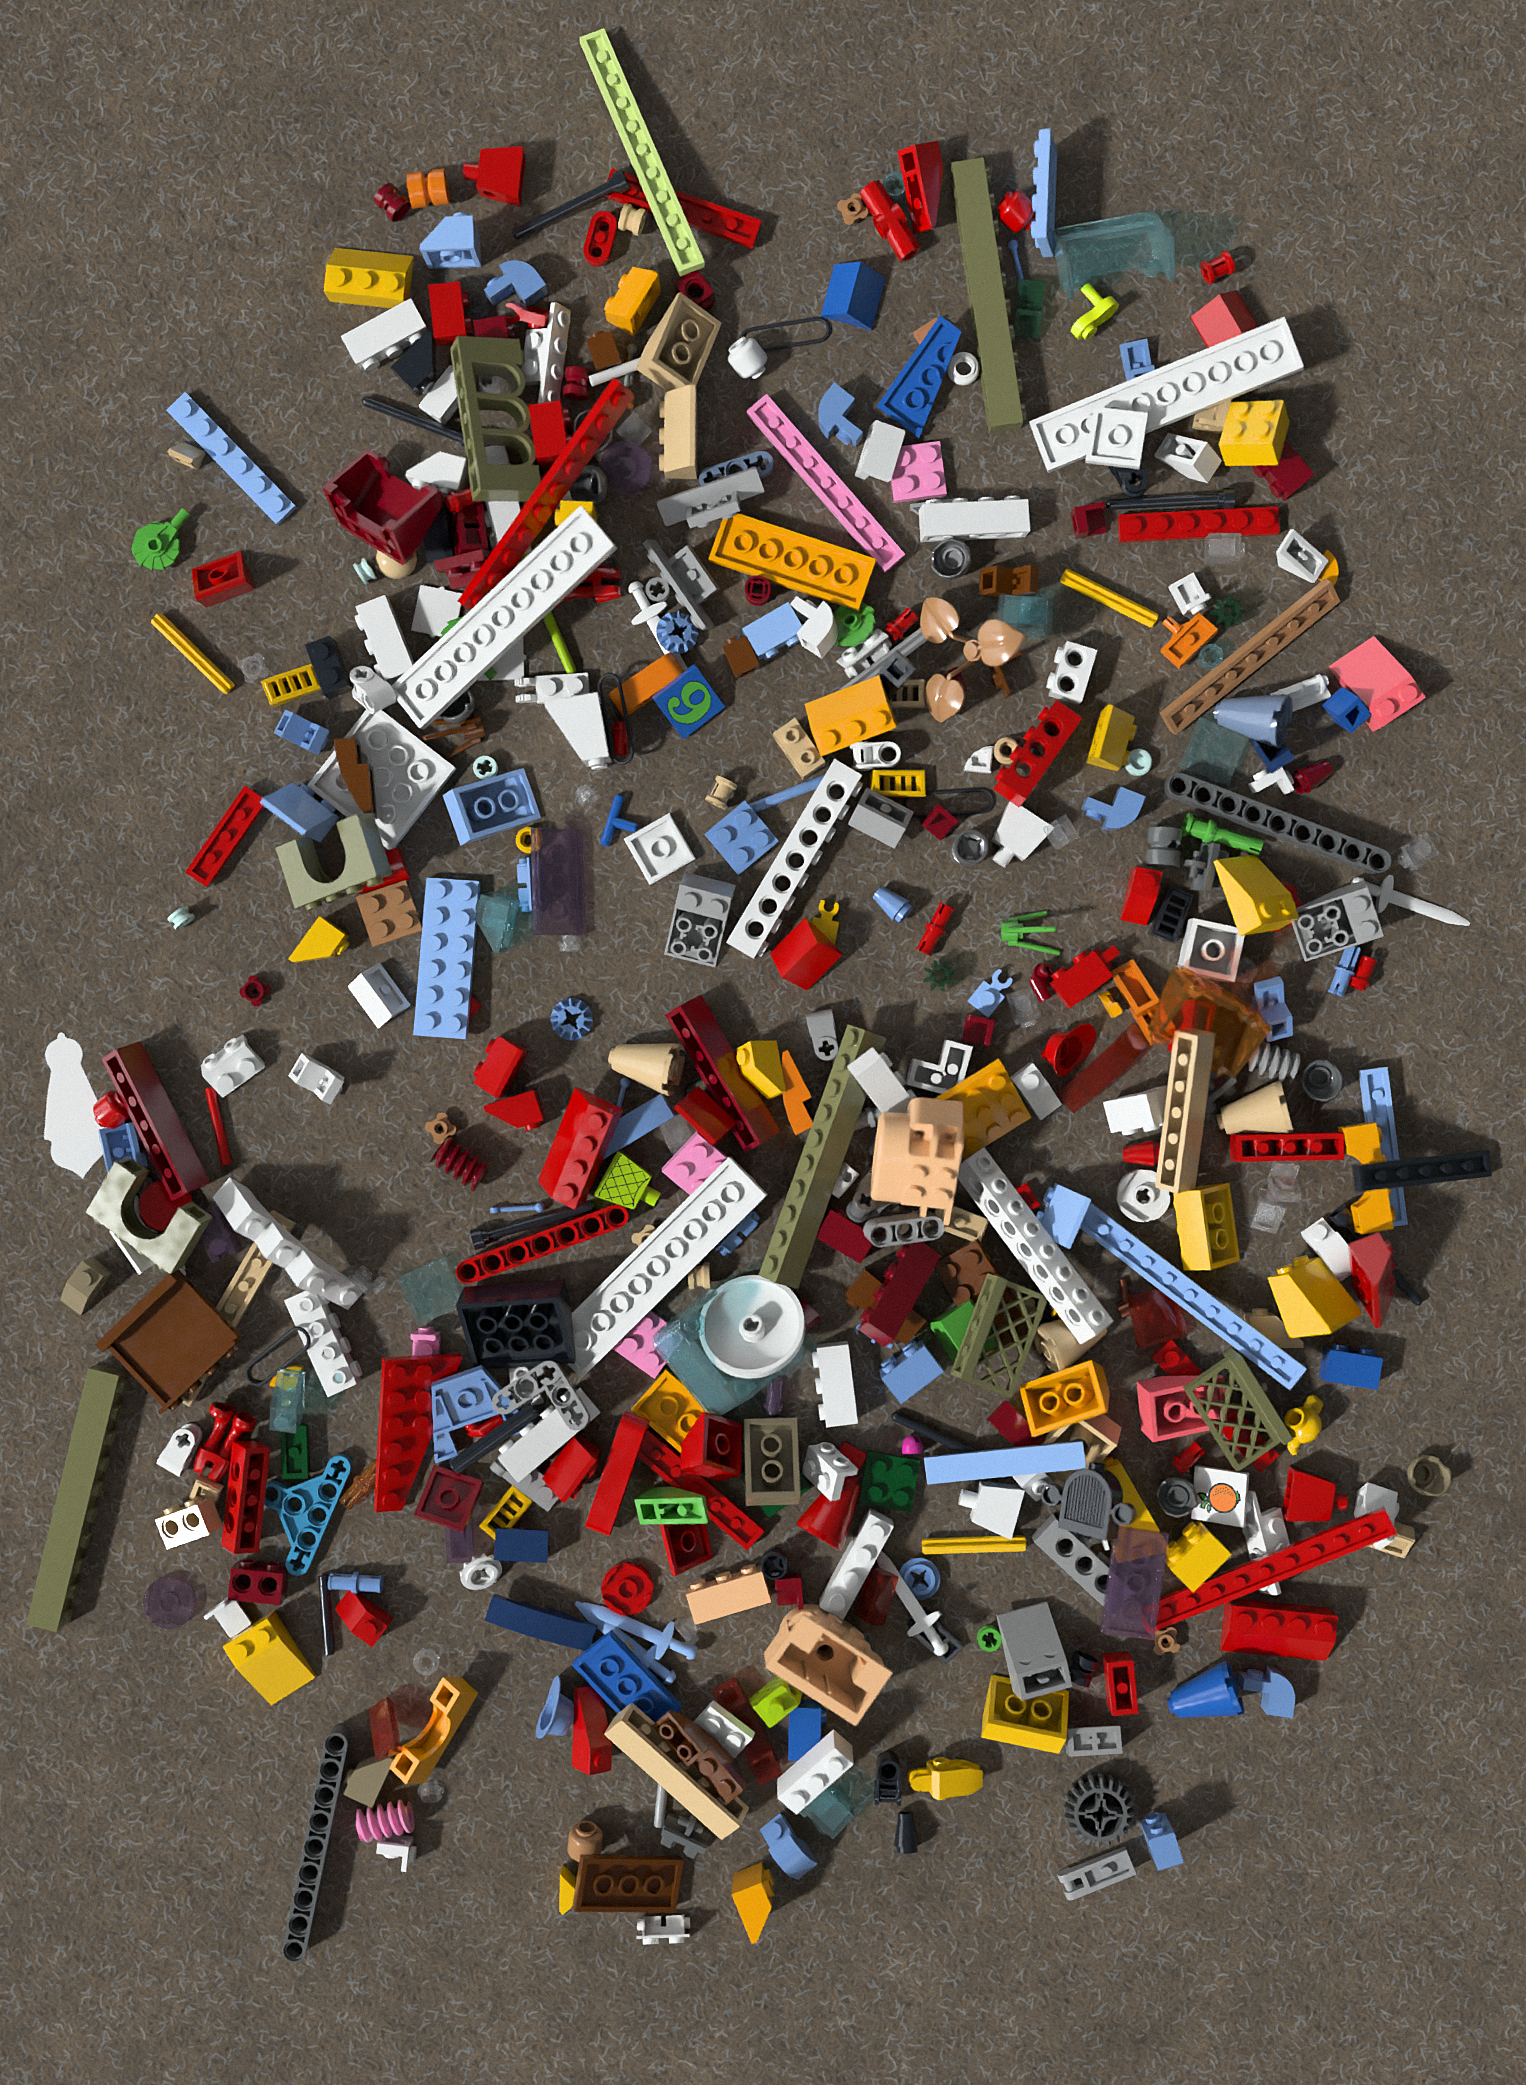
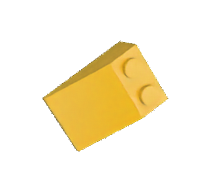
M1256 855L1214 861L1240 936L1279 930L1299 919L1291 893Z
M275 1610L230 1638L223 1646L235 1668L271 1706L316 1678L312 1668Z

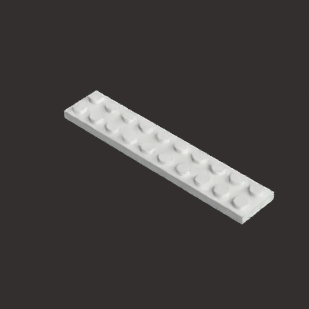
M1283 317L1031 420L1029 424L1047 472L1050 473L1086 458L1094 407L1148 413L1146 434L1303 370L1304 366L1286 319Z
M580 506L391 686L397 701L420 729L424 730L617 549L615 544L584 507Z
M731 1156L572 1313L576 1362L575 1364L568 1365L581 1378L768 1195Z

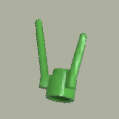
M1048 911L1008 917V920L1001 921V941H1008V946H1019L1055 955L1061 954V951L1018 940L1023 939V933L1055 932L1056 927L1054 926L1023 927V923H1018L1047 916Z

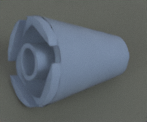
M1285 694L1225 698L1221 703H1217L1214 718L1217 719L1220 726L1273 748H1281L1288 735V732L1284 731L1286 724H1291L1292 698Z

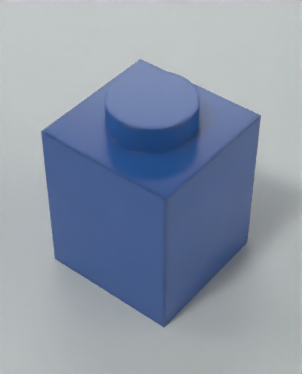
M1343 687L1322 705L1332 720L1350 733L1371 716V713L1361 699Z

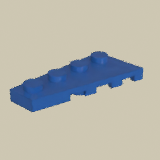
M941 315L877 405V408L917 438H920L962 332Z

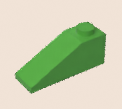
M651 1487L634 1499L640 1525L702 1524L710 1522L704 1495L675 1487Z

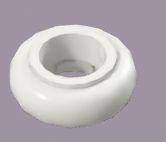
M960 352L952 356L947 367L948 376L951 381L962 386L969 385L979 376L980 366L974 355ZM960 362L968 363L971 367V372L967 375H960L956 371V365Z

